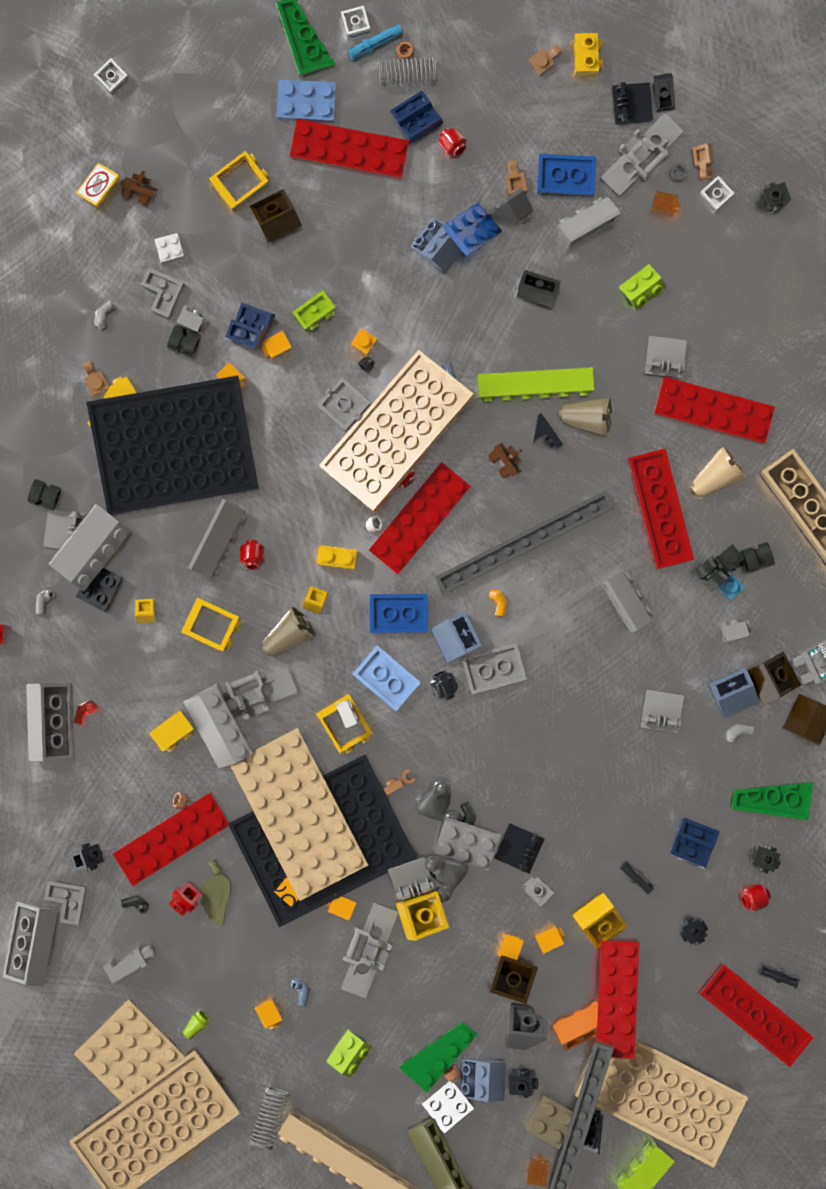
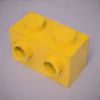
M575 33V75H598L599 69H602V58H599L598 50H602V39H598V33Z

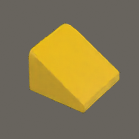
M310 586L303 608L321 614L328 592Z
M154 599L135 600V618L137 623L156 621Z

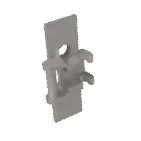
M664 113L643 135L637 129L633 133L634 136L625 145L622 144L619 147V151L623 155L601 176V179L618 196L639 176L647 181L649 175L665 159L670 157L666 149L684 131ZM653 136H657L661 139V144H653L650 139ZM653 151L660 153L644 170L639 167ZM626 163H631L634 166L632 173L624 171L623 166Z
M287 667L263 678L260 677L258 670H256L252 675L232 683L227 682L225 684L228 692L223 693L226 701L231 698L237 701V708L231 711L235 717L243 715L244 721H247L251 717L263 712L264 714L270 712L268 704L295 694L298 691ZM258 681V688L235 696L233 690ZM266 684L272 685L274 689L273 693L269 696L265 695L262 691L263 686Z
M373 902L364 928H354L355 933L347 955L343 957V960L349 962L350 965L341 986L342 990L363 998L367 997L377 968L385 971L389 952L393 950L394 945L387 943L398 911ZM373 927L381 928L382 935L375 938L371 935ZM363 934L368 936V940L360 960L354 959V955ZM359 964L368 965V971L365 974L358 972L357 966Z

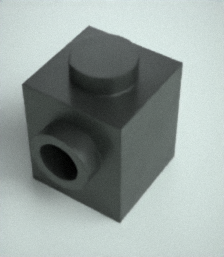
M733 544L716 556L717 560L728 572L732 569L734 571L738 570L743 565L741 561L745 559Z

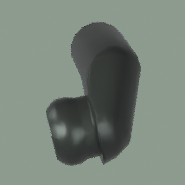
M467 802L461 805L465 814L462 822L474 826L476 814L470 803Z
M138 895L121 899L123 909L133 906L141 914H145L148 911V902Z

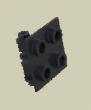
M620 82L618 85H612L615 123L653 120L650 82L635 84Z
M102 568L84 592L79 589L76 597L106 612L107 608H110L109 605L112 598H115L114 594H117L116 590L120 583H122L123 577Z
M509 824L494 859L530 874L545 839L513 824Z
M600 1110L594 1111L583 1146L584 1149L596 1154H600L604 1116Z

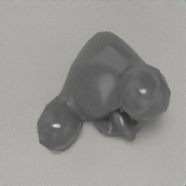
M440 779L435 782L432 788L416 805V812L427 818L444 822L445 817L460 822L462 820L460 812L448 810L451 803V785L446 779Z
M436 855L429 856L424 863L430 875L441 884L436 890L438 891L441 903L448 901L453 890L466 876L468 865L461 861L445 859Z

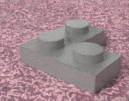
M148 267L141 286L158 293L151 311L169 318L184 283Z
M47 881L44 900L63 903L59 922L79 925L86 887Z

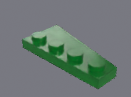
M281 0L276 2L298 75L301 76L335 66L334 60L331 59L326 47L316 35V31L308 22L297 0Z
M814 782L734 790L731 809L808 820Z
M462 1021L408 1061L398 1066V1068L428 1093L478 1034Z

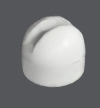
M378 516L370 517L366 521V528L370 532L380 531L383 527L382 520Z

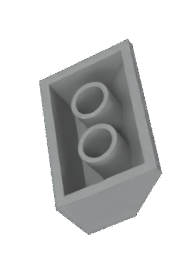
M600 197L592 202L593 206L589 208L584 206L576 211L577 215L572 218L567 216L559 221L560 224L557 229L568 248L619 219L621 213L608 197L605 199Z
M622 571L603 582L602 585L632 633L651 622L652 619L650 617L653 614L648 606L644 607L640 600L643 598L637 589L634 591L631 583L633 581L629 574H624Z

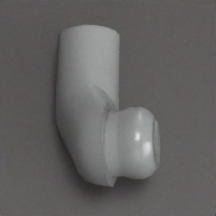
M110 301L96 310L94 323L99 329L107 327L106 315L115 309Z
M48 588L37 595L36 614H46V604L55 598L54 590Z
M734 725L727 733V740L730 743H735L742 734L753 735L754 726Z

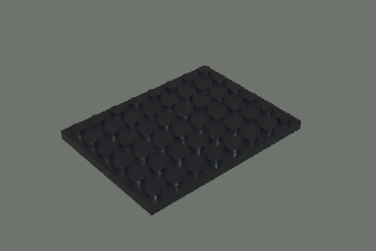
M239 375L86 402L106 509L110 515L259 489Z
M366 755L323 775V778L359 845L368 866L301 901L299 899L295 901L294 896L291 894H285L280 898L274 892H282L286 889L287 886H284L282 890H277L287 875L254 811L228 823L279 927L388 873V869L417 858ZM285 896H291L293 898L294 902L292 906L288 905L283 900Z

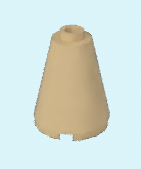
M722 447L695 478L692 489L698 496L706 497L743 480L747 475L734 460L735 458L725 447Z

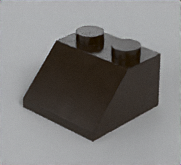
M284 189L250 205L267 242L276 240L280 236L302 226Z
M784 651L747 670L764 705L783 697L801 686Z
M799 694L782 728L816 745H820L826 734V705Z
M501 955L489 992L527 1004L538 967Z

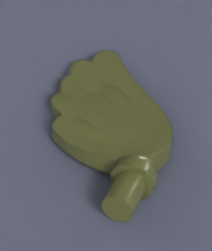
M214 859L208 863L213 870V876L207 879L200 889V893L203 896L201 904L204 907L205 913L208 914L209 920L212 922L216 921L218 926H222L231 892V883L229 878L223 875L222 867H219Z

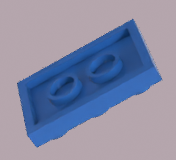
M539 154L537 193L594 196L597 157Z
M479 202L442 226L466 256L502 232L497 223L489 216Z
M370 594V633L428 632L427 594Z

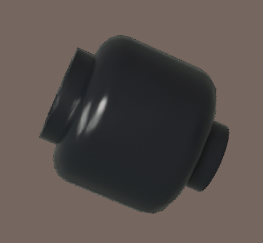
M446 670L434 674L430 685L435 696L439 699L444 698V700L455 697L454 693L458 690V684L454 675L446 672Z

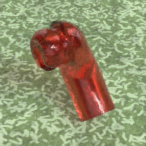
M93 701L80 704L77 707L73 723L83 725L85 715L95 712L97 705Z

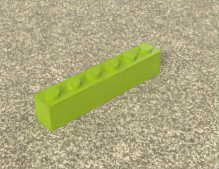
M593 367L478 374L477 376L479 399H483V402H492L494 398L510 401L514 400L513 397H521V400H528L540 395L541 399L552 398V395L559 394V397H571L572 393H578L579 396H590V392L594 391Z

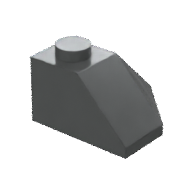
M520 188L501 201L499 208L494 207L490 210L489 216L493 219L512 223L520 221L524 223L532 218L531 214L534 210L523 188Z
M511 1003L506 1048L527 1050L546 1041L548 1022L544 1018H540L530 1005Z

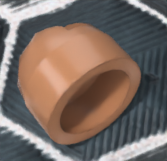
M178 792L174 796L173 806L184 809L188 806L186 802H189V798L185 794Z
M456 1065L448 1068L444 1076L448 1081L456 1082L455 1078L460 1079L461 1072Z

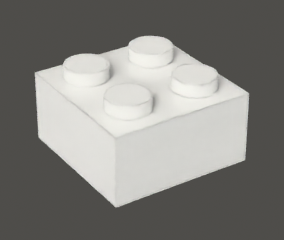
M364 6L341 12L347 37L370 31Z
M112 58L94 74L111 94L129 78Z
M718 176L700 192V195L716 211L734 195V192Z
M178 233L154 239L161 264L185 258Z
M346 699L337 703L336 707L345 727L348 728L357 724L358 718L355 712L352 713L353 707L351 702H348Z

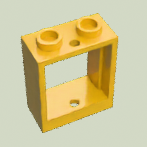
M246 151L209 178L211 184L233 212L269 185L267 179L270 177L264 169L260 170L256 165L258 163L257 159L252 153L248 155ZM246 161L261 180V183L235 201L220 180Z
M197 597L181 633L224 652L225 649H230L233 642L231 636L233 632L237 633L242 622L239 621V616ZM203 606L233 619L221 645L191 632Z
M350 694L316 713L339 753L344 751L347 754L355 749L354 744L359 741L363 744L372 739L370 735L373 732ZM347 699L348 702H351L353 710L366 732L342 746L325 717L338 710L336 707L337 703Z

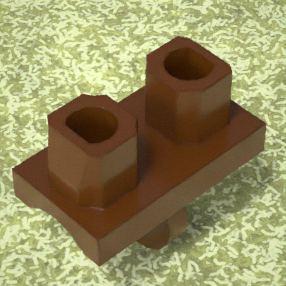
M143 170L140 175L133 173L132 179L125 177L120 184L123 186L121 196L131 199L134 191L140 192L138 202L145 205L149 204L158 189L149 186L151 179L146 178V172Z
M504 443L496 445L494 447L495 450L488 455L494 464L500 460L505 464L504 467L498 470L503 479L511 475H517L522 471L518 466L522 462L519 454L522 453L521 449L515 451L512 445L506 448Z

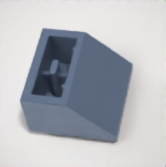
M433 217L410 247L433 266L444 272L461 249L442 228L445 223Z
M465 611L430 628L447 663L482 646Z
M746 668L739 669L708 683L724 718L759 703L753 682Z
M463 1058L461 1070L462 1094L467 1099L478 1101H504L506 1062L492 1059Z

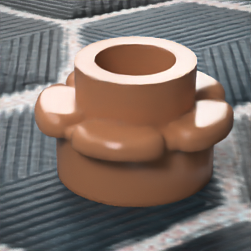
M407 41L401 42L396 47V53L401 60L402 58L404 60L408 58L409 60L414 56L415 48Z

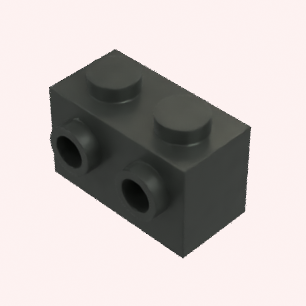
M524 270L518 286L517 297L554 308L561 281Z

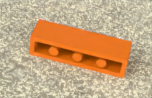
M598 1001L593 1002L584 1010H577L568 1018L558 1020L553 1025L565 1051L597 1036Z

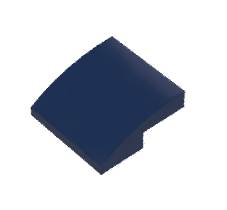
M423 91L390 110L411 143L443 124L442 118L433 108Z
M241 302L236 320L231 319L225 338L258 349L271 328L275 314Z
M684 817L669 856L706 869L720 831Z

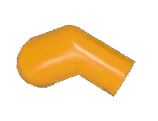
M493 589L490 591L489 597L497 604L495 615L505 617L508 600L501 590Z

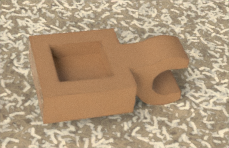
M558 44L548 52L543 48L529 58L528 61L540 76L555 65L552 59L561 54L562 49Z
M707 143L693 147L695 166L700 167V178H713L715 174L710 165L715 163L713 145Z
M516 160L508 161L510 175L505 176L508 195L513 194L520 188L527 192L524 172L518 173Z
M91 361L84 363L83 366L89 376L84 378L91 395L95 396L109 389L102 371L96 373Z
M410 769L403 771L401 779L396 780L393 778L385 783L386 787L383 789L386 795L416 780L415 777L410 780L406 778V773L410 772Z

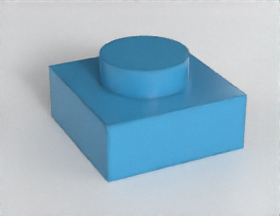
M733 573L718 586L729 600H732L745 589L744 585Z

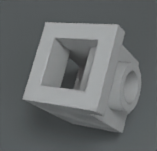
M184 305L176 323L199 334L200 330L204 331L208 321L201 317L202 314L193 309L189 312L188 306Z
M740 619L729 621L728 626L726 622L720 623L725 642L747 637L749 632H751L748 620L743 622Z
M531 876L524 883L525 888L523 890L540 907L554 894L537 876L535 878ZM535 887L541 888L539 894L534 893Z

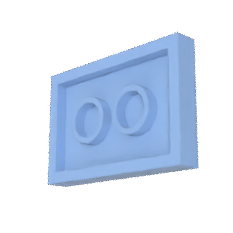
M378 645L352 674L395 711L401 707L421 683Z

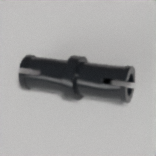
M626 860L619 869L632 879L631 882L633 884L636 883L647 895L656 887L644 876V872L642 870L639 871L629 860Z
M765 963L760 972V975L774 979L776 983L780 984L782 982L794 988H797L798 981H800V976L785 972L783 968L777 969Z

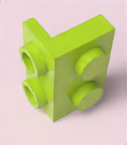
M650 264L619 286L620 291L632 303L635 310L645 306L648 301L661 294L666 288L662 277Z
M322 290L292 313L305 331L309 329L313 331L320 325L319 322L324 318L328 320L336 314L334 311L337 308L324 290Z
M347 1030L326 1062L342 1075L350 1078L358 1071V1066L369 1055V1050L372 1046L364 1042L352 1031Z

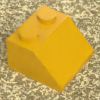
M438 891L418 895L396 903L407 940L415 941L449 928Z
M604 893L573 914V917L597 950L601 947V941H610L628 927Z

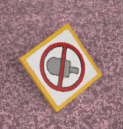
M98 163L76 194L98 207L104 198L107 197V194L112 191L113 186L121 176Z

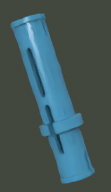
M397 23L395 26L367 40L363 39L360 44L347 49L351 59L355 60L365 53H372L373 49L403 35V31Z

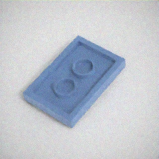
M279 79L277 119L334 122L336 83Z

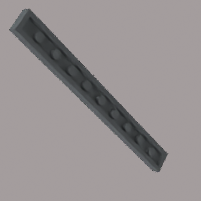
M604 491L435 578L443 594L615 507L607 491Z
M595 1041L550 1189L571 1188L615 1046Z

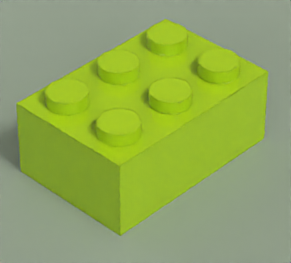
M654 1140L652 1143L648 1142L642 1149L643 1154L639 1158L635 1157L629 1166L631 1168L628 1172H623L617 1179L618 1189H652L675 1162L672 1155Z

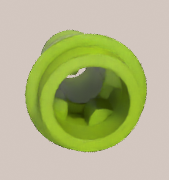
M202 1011L194 1013L183 1034L191 1040L209 1026L210 1018Z

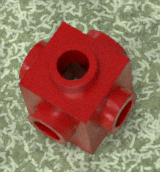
M187 882L182 889L177 887L171 894L173 899L169 905L183 917L187 911L192 913L198 906L196 901L202 894Z

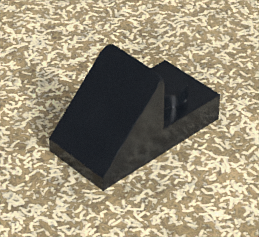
M672 73L653 76L652 91L656 111L676 109Z
M540 413L537 417L533 443L546 435L545 441L549 447H554L557 450L563 446V443L543 414Z

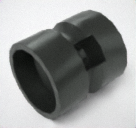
M175 325L169 337L167 348L176 352L181 350L182 354L192 358L199 345L201 335L193 331L188 333L186 328Z
M35 479L30 488L27 502L34 505L41 503L43 508L53 511L58 503L61 487L53 484L46 486V482Z
M768 542L756 545L755 549L749 547L741 550L748 573L760 570L761 566L767 568L775 565L773 553Z
M713 555L694 571L700 579H705L704 584L711 592L730 577L724 568H719V562Z

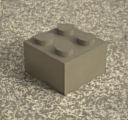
M543 1093L525 1125V1130L560 1149L565 1140L574 1110Z

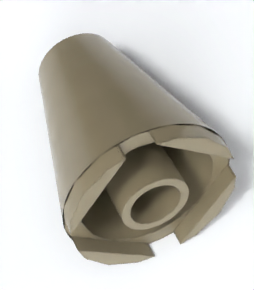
M605 397L564 404L563 408L559 410V419H562L563 424L603 436L609 435L612 419H610L612 399Z
M292 607L264 639L262 649L268 656L275 657L313 640L316 632L309 620L305 621L303 618L304 614L298 608Z

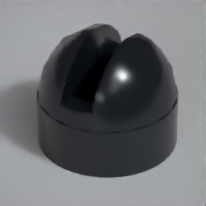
M367 356L363 357L358 362V365L368 374L374 368L375 363L371 357Z

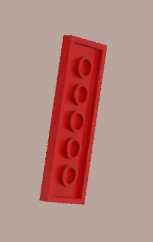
M297 119L290 157L402 179L409 140Z
M664 376L654 414L765 444L775 406Z
M666 448L629 457L628 460L656 569L694 560Z
M441 462L368 551L398 575L471 486Z
M210 792L112 855L133 887L228 827L229 821Z
M601 941L596 1040L615 1046L611 1057L614 1059H635L640 942Z
M722 964L699 993L789 1067L792 1066L814 1038L725 964Z

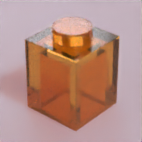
M656 191L651 212L673 217L680 209L681 202L678 201L679 196Z
M534 1156V1158H529L526 1184L546 1187L549 1161L545 1160V1157Z

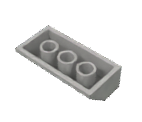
M222 499L188 566L189 569L209 579H212L213 576L217 577L221 569L218 565L221 559H226L229 553L227 547L230 542L234 543L238 535L235 531L238 525H243L247 517L244 515L245 510Z
M95 504L52 558L49 565L84 592L130 534L131 530L99 505Z
M71 683L26 684L29 761L73 759Z
M217 683L183 701L218 768L235 764L253 754L249 742Z
M16 902L3 978L24 985L44 986L58 910L35 904Z

